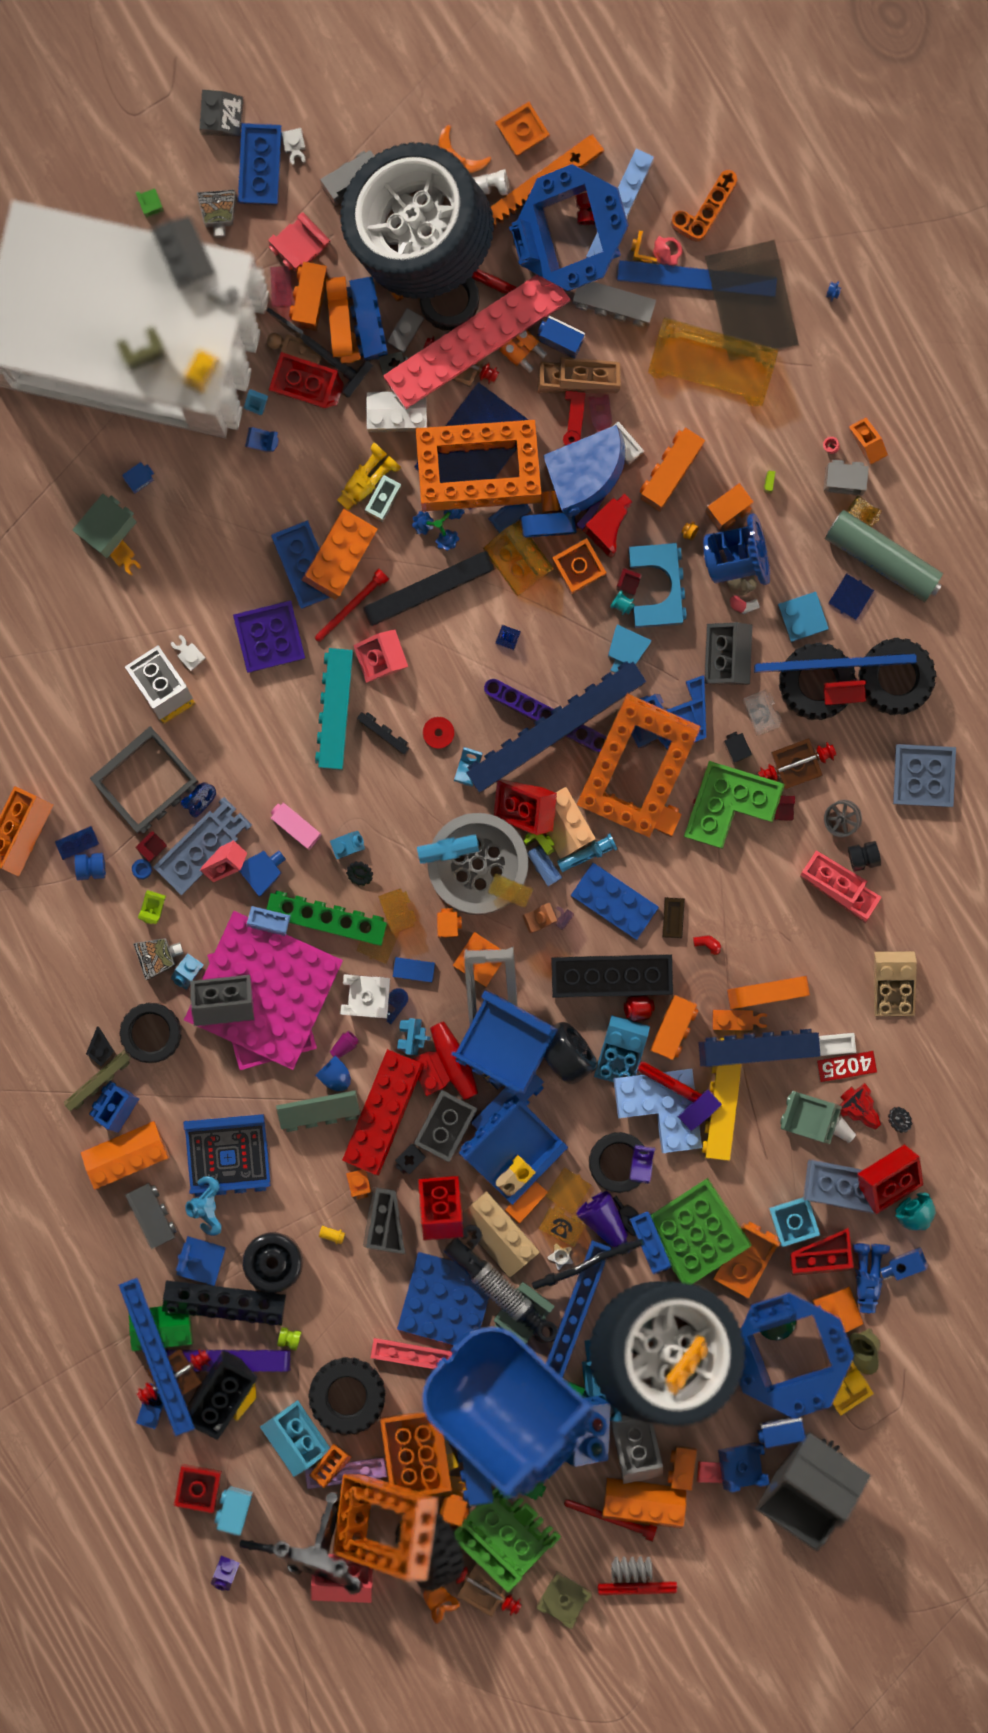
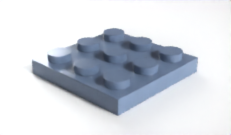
M896 744L893 804L953 807L956 747Z

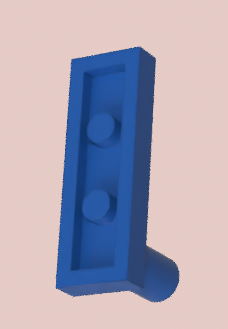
M647 1211L631 1218L630 1221L637 1238H641L644 1242L642 1250L652 1274L655 1275L662 1271H667L672 1265L650 1212Z

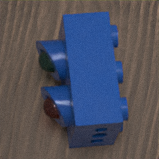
M599 1396L583 1398L592 1406L593 1418L588 1420L590 1427L586 1435L579 1437L578 1447L566 1460L567 1463L574 1467L608 1461L611 1403Z

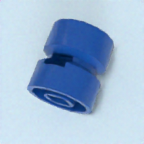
M94 853L91 857H88L87 854L75 855L77 881L88 880L90 876L93 879H104L106 877L104 853Z

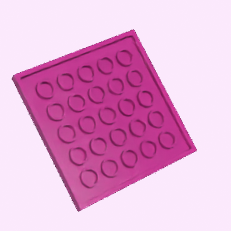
M233 911L202 980L250 975L254 1020L201 1025L198 1027L294 1070L343 960L289 935L283 936L247 927L248 917ZM190 1005L184 1020L194 1025Z

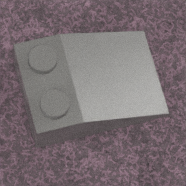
M159 645L125 666L159 720L193 699L187 686Z
M628 1416L622 1417L620 1422H611L623 1484L663 1476V1466L653 1423L638 1421Z

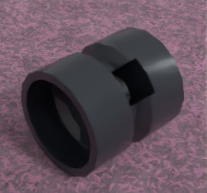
M876 841L864 843L863 847L860 845L848 847L853 872L864 870L865 866L869 868L881 866V858Z

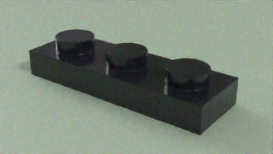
M361 712L357 717L358 721L404 756L410 750L407 747L409 744L400 736L395 738L391 735L393 731L386 725L379 726L375 722L377 719L369 712L366 714Z

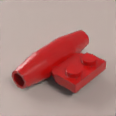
M444 1021L430 1027L436 1052L427 1051L413 1058V1060L424 1064L418 1080L426 1096L444 1089L450 1081L463 1100L477 1095L478 1090L470 1065L464 1066L455 1061L457 1057L451 1055L452 1052H457L460 1046L458 1040Z

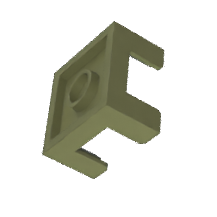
M154 326L145 330L151 346L142 347L132 353L125 339L116 342L129 372L167 356Z
M556 1571L536 1608L543 1613L550 1614L560 1620L563 1625L572 1629L577 1616L584 1604L590 1599L592 1592Z

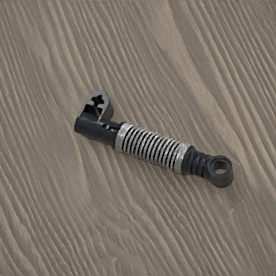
M475 1225L464 1227L463 1237L460 1238L464 1240L469 1236L468 1233L472 1232V1239L466 1242L470 1247L468 1248L460 1239L453 1238L443 1252L469 1275V1279L474 1284H477L479 1289L485 1291L484 1293L490 1296L492 1301H495L496 1304L498 1303V1306L503 1308V1311H506L514 1321L522 1324L525 1323L524 1326L526 1328L529 1326L528 1330H533L532 1333L537 1341L540 1343L553 1341L558 1333L556 1325L549 1322L546 1318L542 1319L543 1316H539L540 1313L538 1311L535 1313L534 1304L527 1298L523 1300L525 1295L521 1296L522 1293L518 1294L519 1290L516 1291L517 1288H514V1285L511 1286L512 1283L506 1281V1278L503 1279L504 1276H501V1273L495 1272L496 1269L492 1270L493 1266L489 1262L481 1260L472 1251L482 1238V1232L479 1227ZM543 1327L549 1329L550 1335L548 1338L542 1334Z

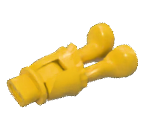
M376 443L371 445L372 455L364 466L359 465L358 470H355L352 477L346 483L344 490L341 491V496L337 499L348 511L354 504L357 505V502L365 499L376 489L375 485L383 475L389 471L397 472L402 468L388 456L374 474L369 477L368 474L387 455Z

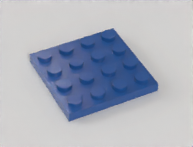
M418 1251L397 1330L455 1345L460 1343L469 1334L481 1329L489 1296L484 1293L485 1291L479 1289L477 1284H474L469 1279V1275L454 1261Z

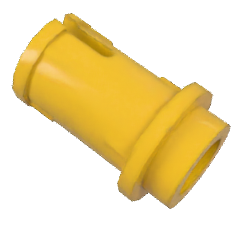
M323 1225L319 1233V1238L336 1242L335 1245H338V1243L342 1244L345 1233L341 1229L338 1231Z

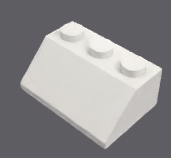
M367 392V432L416 431V428H427V396L405 409L394 392Z

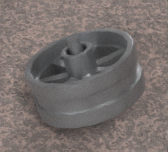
M839 800L827 808L824 815V824L827 830L838 837H847L856 832L862 822L861 810L854 802L849 800ZM844 804L842 813L836 805ZM847 807L852 808L854 812L847 813ZM833 809L838 816H830L831 810ZM855 814L857 820L856 822L850 820V817ZM830 820H836L837 824L834 828ZM846 822L854 826L852 831L848 832ZM840 825H843L844 833L837 831Z

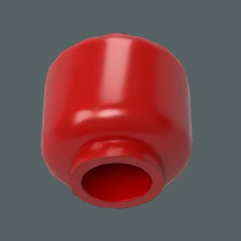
M647 995L630 996L624 1003L625 1016L633 1022L649 1019L652 1011L655 1010L653 1000H650Z

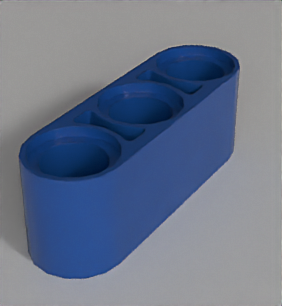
M564 513L521 517L523 537L558 536L577 533L575 516L567 517Z

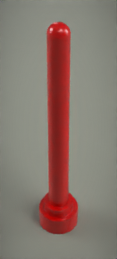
M378 568L373 573V580L315 636L316 641H322L378 585H385L390 580L381 569Z
M569 1499L564 1501L565 1507L638 1532L645 1537V1540L651 1542L654 1540L657 1526H642L634 1522L602 1518L603 1511Z

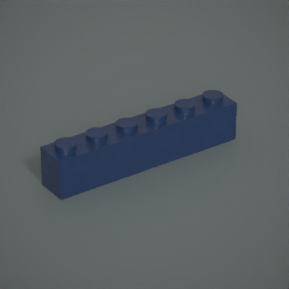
M800 1029V1033L793 1034V1030L781 1031V1035H774V1032H763L761 1037H755V1034H743V1038L736 1039V1035L724 1036V1040H717V1037H706L704 1042H699L700 1066L709 1067L821 1057L819 1032H812V1029Z

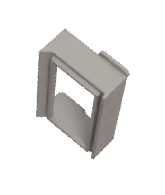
M514 946L503 950L467 951L465 949L464 962L469 1025H471L477 1014L473 964L505 962L508 1002L518 1007Z

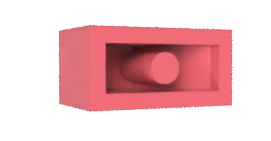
M235 841L229 842L221 846L201 867L200 871L214 883L240 871L247 852Z

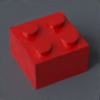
M182 1464L174 1506L214 1513L222 1471Z

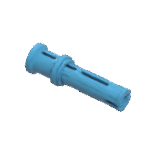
M608 834L606 838L597 842L592 841L591 845L557 862L563 873L596 856L601 858L602 854L618 849L611 834Z

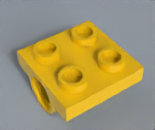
M853 1361L832 1403L840 1416L874 1394Z

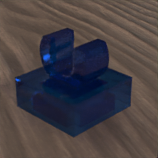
M502 625L495 644L514 651L521 631Z

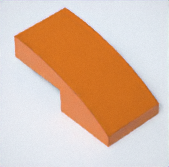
M535 1181L513 1205L510 1203L504 1211L520 1224L548 1192Z

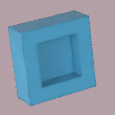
M250 389L243 408L262 415L268 396Z

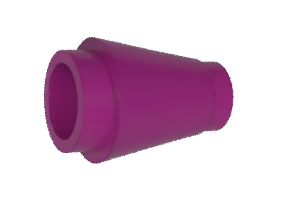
M343 1032L330 1050V1053L333 1057L336 1055L339 1059L355 1049L359 1040L352 1032Z

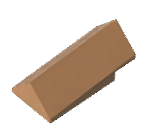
M561 357L560 363L540 362L537 393H566V391L618 393L620 390V362Z

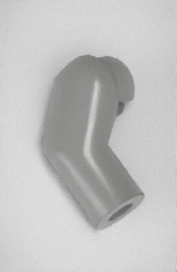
M212 287L207 296L221 305L235 302L239 297V292L236 288L231 287L228 291L221 293Z

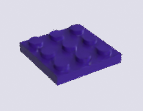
M291 600L233 615L247 673L306 659Z

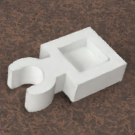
M301 128L281 132L286 153L292 152L290 156L292 166L295 165V157H300L302 163H305V156L300 152V150L305 149Z
M179 635L182 644L176 646L175 643L171 642V646L175 650L181 651L178 655L179 659L192 671L206 658L193 643L187 646L186 639Z

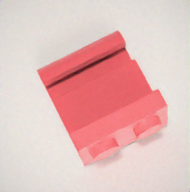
M303 212L297 216V220L293 224L290 223L279 235H273L268 239V248L274 255H279L283 259V264L289 270L293 269L297 273L298 267H302L303 261L310 263L330 244L331 240Z

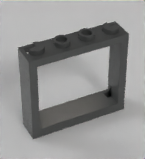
M151 726L90 778L138 834L148 831L152 827L150 824L156 818L157 820L163 818L167 814L165 810L171 805L173 807L178 805L182 801L181 796L186 792L188 794L193 792L198 787L196 783L199 782ZM153 738L189 781L140 824H137L101 781Z

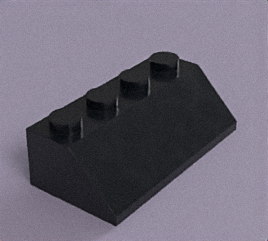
M223 1350L187 1405L195 1429L216 1440L220 1438L258 1380V1377L241 1358Z

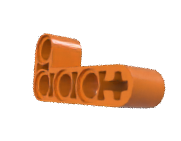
M725 170L720 174L695 217L682 210L675 212L671 219L672 228L694 242L702 241L735 188L737 182L736 173L732 170ZM730 177L731 182H729L726 185V188L723 189L722 187L724 185L725 179ZM715 193H719L722 195L723 200L717 202L713 200L712 196ZM709 210L713 216L709 219L704 218L702 212ZM683 217L686 223L684 225H677L675 219ZM699 227L703 233L699 236L694 235L692 229Z
M346 277L325 278L333 357L353 356Z
M807 976L728 989L727 994L730 1009L810 996Z

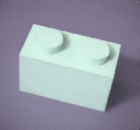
M383 475L365 508V513L383 522L402 488L401 484Z

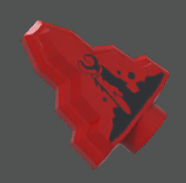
M865 1083L856 1090L851 1086L840 1096L843 1100L840 1104L842 1106L840 1115L843 1117L848 1116L853 1121L860 1120L865 1126L876 1130L881 1126L879 1115L873 1109L874 1101L870 1097L871 1090Z

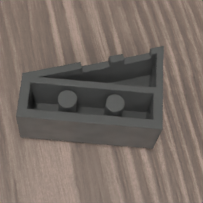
M378 1187L372 1188L363 1247L405 1254L396 1191Z

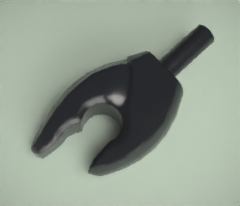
M616 1195L613 1197V1200L620 1208L618 1212L626 1231L635 1237L636 1233L632 1226L629 1225V1220L638 1216L639 1213L628 1204L624 1206Z

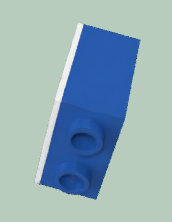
M551 316L548 317L546 322L542 321L538 329L539 341L571 358H576L585 339L584 332Z
M785 1417L760 1422V1430H757L759 1442L766 1448L799 1442L805 1438L801 1417L794 1419Z

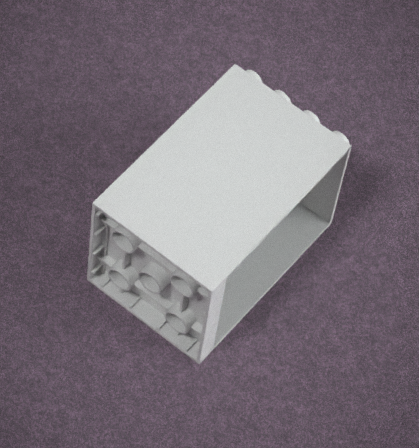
M12 200L0 250V387L226 438L228 428L238 430L241 420L242 407L240 406V401L237 400L238 394L236 392L237 390L247 391L250 381L251 368H249V362L246 361L247 355L245 353L246 351L256 353L260 329H258L255 312L265 314L268 304L269 291H267L265 276H262L263 269L256 267L254 257L251 254L203 244L216 273L178 289L152 232ZM212 287L221 293L228 291L231 287L236 288L239 292L238 299L226 305H221L207 295ZM154 326L167 356L129 372L116 342L125 339L132 353L142 347L151 346L145 330ZM198 349H203L221 359L203 394L184 384L185 372Z

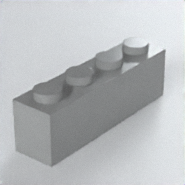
M596 282L576 288L573 298V304L580 310L587 311L588 308L595 310V314L606 316V314L612 315L618 321L625 322V320L633 321V325L638 327L649 326L656 303L655 299Z

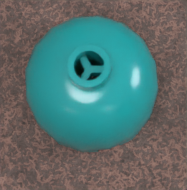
M925 1192L917 1193V1198L911 1200V1197L906 1198L895 1210L897 1213L895 1217L898 1222L910 1231L928 1229L936 1215L933 1200Z

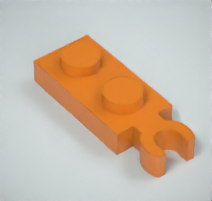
M713 1010L712 1030H753V1025L759 1028H766V1024L762 1025L759 1023V1018L767 1017V1014L759 1013L757 1016H753V1010Z

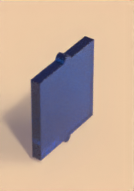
M846 573L828 604L840 610L841 614L845 613L857 620L874 590L863 584L862 580L858 581Z

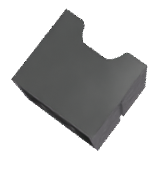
M809 1432L780 1464L759 1501L756 1510L817 1552L825 1544L837 1526L841 1527L848 1520L871 1475Z

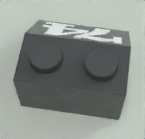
M202 90L199 128L201 134L241 137L243 97L224 91Z

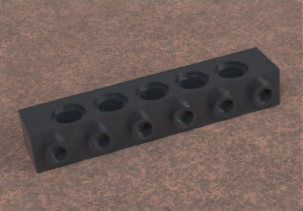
M166 1280L162 1311L172 1314L180 1313L190 1316L197 1315L231 1321L238 1320L282 1326L286 1294Z

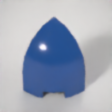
M336 1055L315 1075L324 1085L334 1091L348 1089L351 1081L348 1069Z

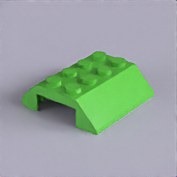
M495 1487L492 1490L494 1503L476 1506L467 1518L462 1521V1525L454 1530L460 1546L494 1580L509 1592L522 1579V1576L549 1548L551 1549L561 1536L556 1531L548 1535L553 1529L550 1525L540 1532L537 1527L543 1523L544 1519L539 1517L534 1522L533 1520L538 1516V1513L527 1503L519 1507L524 1501L521 1497L512 1504L507 1500L510 1498L498 1487Z

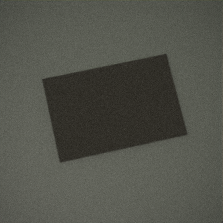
M775 240L705 256L729 361L799 345Z

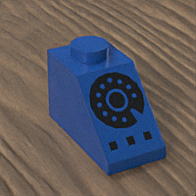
M159 1391L157 1392V1400L151 1398L149 1405L146 1402L141 1405L136 1424L153 1429L157 1428L164 1406Z

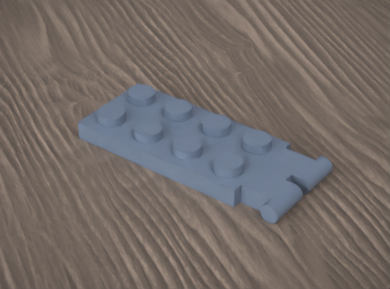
M225 797L219 801L221 806L214 813L209 811L154 866L180 895H183L203 875L200 871L201 867L221 846L232 841L236 842L238 840L236 836L244 828L248 830L252 826L241 813L235 818L232 816L236 808Z

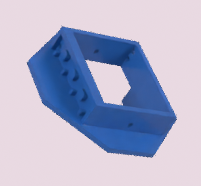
M571 164L537 178L518 220L513 222L509 229L513 234L519 257V265L561 288L571 291L604 278L612 259L621 256L619 245L629 225L619 188ZM587 191L603 252L559 269L543 208Z
M791 1293L752 1304L741 1327V1335L744 1337L743 1345L745 1346V1361L743 1363L745 1365L744 1370H742V1378L739 1380L742 1392L793 1419L831 1407L854 1358L841 1319L823 1310L821 1305L815 1306ZM813 1315L832 1366L772 1385L753 1334Z

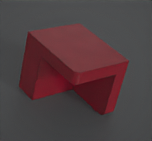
M623 568L616 590H621L635 596L642 575Z
M781 796L774 821L794 820L795 796Z
M151 831L135 848L149 862H152L167 847V844L154 831Z

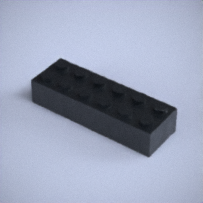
M672 954L551 957L552 998L673 995Z

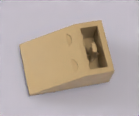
M874 952L875 1016H915L917 968L915 952Z

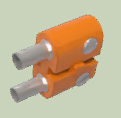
M528 330L503 345L499 350L516 367L521 365L529 373L534 368L525 360V357L532 350L542 359L547 355L538 346L540 341Z

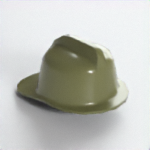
M872 1329L851 1334L849 1343L854 1354L853 1363L861 1373L866 1375L874 1374L879 1368L878 1352L881 1348L880 1340L873 1334Z

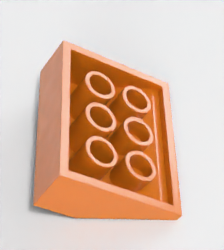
M425 1412L381 1417L389 1483L425 1495L452 1491L444 1435L433 1426Z

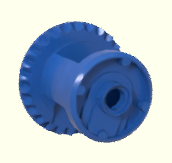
M755 513L747 517L748 526L705 535L703 539L704 559L710 578L714 583L756 575L759 582L763 585L770 583V566L766 542L760 521ZM721 550H723L725 553V556L728 561L727 563L723 562Z

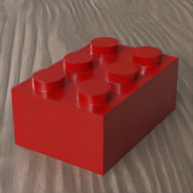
M459 1177L418 1179L423 1241L463 1237Z

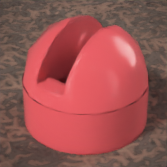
M828 437L823 442V448L827 453L834 454L839 450L840 444L835 437ZM828 444H831V445L834 446L835 448H834V449L830 448V447L828 446Z

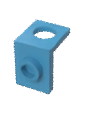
M466 747L463 748L454 782L473 787V783L466 774L469 771L467 767L476 761L480 763L482 752ZM467 754H472L477 758L471 759L467 756Z

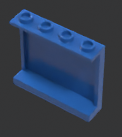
M485 990L481 996L484 1001L457 1052H452L451 1055L457 1057L455 1061L464 1066L467 1064L471 1065L474 1072L480 1075L485 1073L490 1076L489 1080L497 1085H500V1083L506 1085L507 1091L515 1095L517 1092L525 1093L558 1029L493 992Z
M515 1095L505 1101L504 1107L499 1112H495L490 1117L489 1122L476 1131L474 1138L463 1144L459 1152L512 1205L568 1148ZM519 1155L536 1173L516 1193L507 1196L497 1187L496 1181L514 1163L512 1160Z

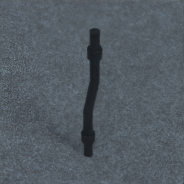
M641 1238L629 1243L623 1242L618 1244V1247L599 1253L576 1267L557 1274H548L545 1278L532 1282V1286L536 1290L547 1285L549 1287L556 1285L558 1281L578 1275L603 1260L620 1254L622 1256L629 1254L631 1250L644 1246V1242Z

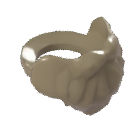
M754 575L750 576L749 581L745 578L726 581L730 590L740 595L748 594L758 585L754 580Z

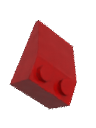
M500 779L497 781L494 816L535 835L551 832L554 826L557 793L543 787Z

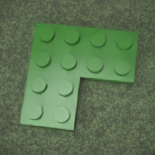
M709 761L684 837L723 849L735 811L773 822L785 784Z

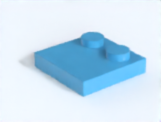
M816 592L778 604L790 642L829 629Z

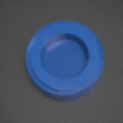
M139 859L133 863L132 873L138 879H146L152 873V866L147 860Z

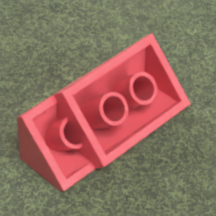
M817 850L800 875L802 879L865 924L881 899V896L865 887L868 881Z

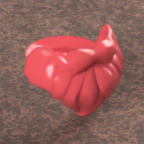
M659 236L654 242L655 248L653 249V254L660 264L677 265L678 258L682 254L680 242L673 237L663 238ZM671 241L677 245L678 253L676 255H671L670 248L665 244L666 242Z

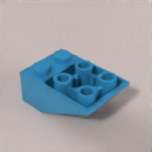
M611 1015L594 1077L614 1083L613 1078L636 1076L650 1026Z

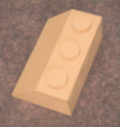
M567 787L556 792L553 831L546 833L555 845L553 847L560 859L596 839Z

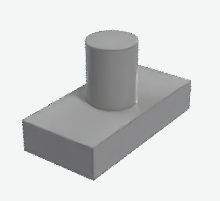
M407 308L388 339L387 344L405 353L424 318Z

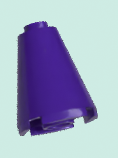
M608 1191L596 1194L592 1197L593 1201L589 1204L585 1202L577 1210L578 1218L611 1247H618V1244L627 1242L628 1234L612 1195Z

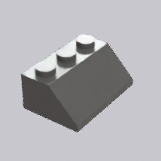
M190 216L170 220L151 229L178 289L216 273Z
M738 622L707 624L705 684H750L752 624Z
M250 975L190 981L191 1011L194 1026L254 1020Z
M148 1183L125 1194L151 1249L176 1237L174 1234L177 1232L176 1227L172 1221H168L166 1215L169 1213L164 1203L160 1205L157 1198L160 1194L155 1185L151 1186Z

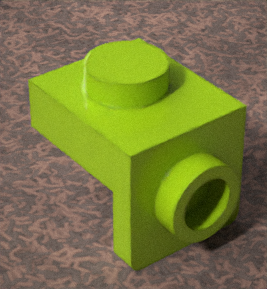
M529 832L525 836L524 843L527 846L537 840L547 855L555 851L552 847L555 844L549 835L545 837L544 834L535 835Z
M147 890L138 919L147 924H157L161 917L166 896Z

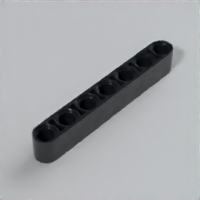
M484 551L368 604L362 609L370 626H374L495 570V566L488 551Z

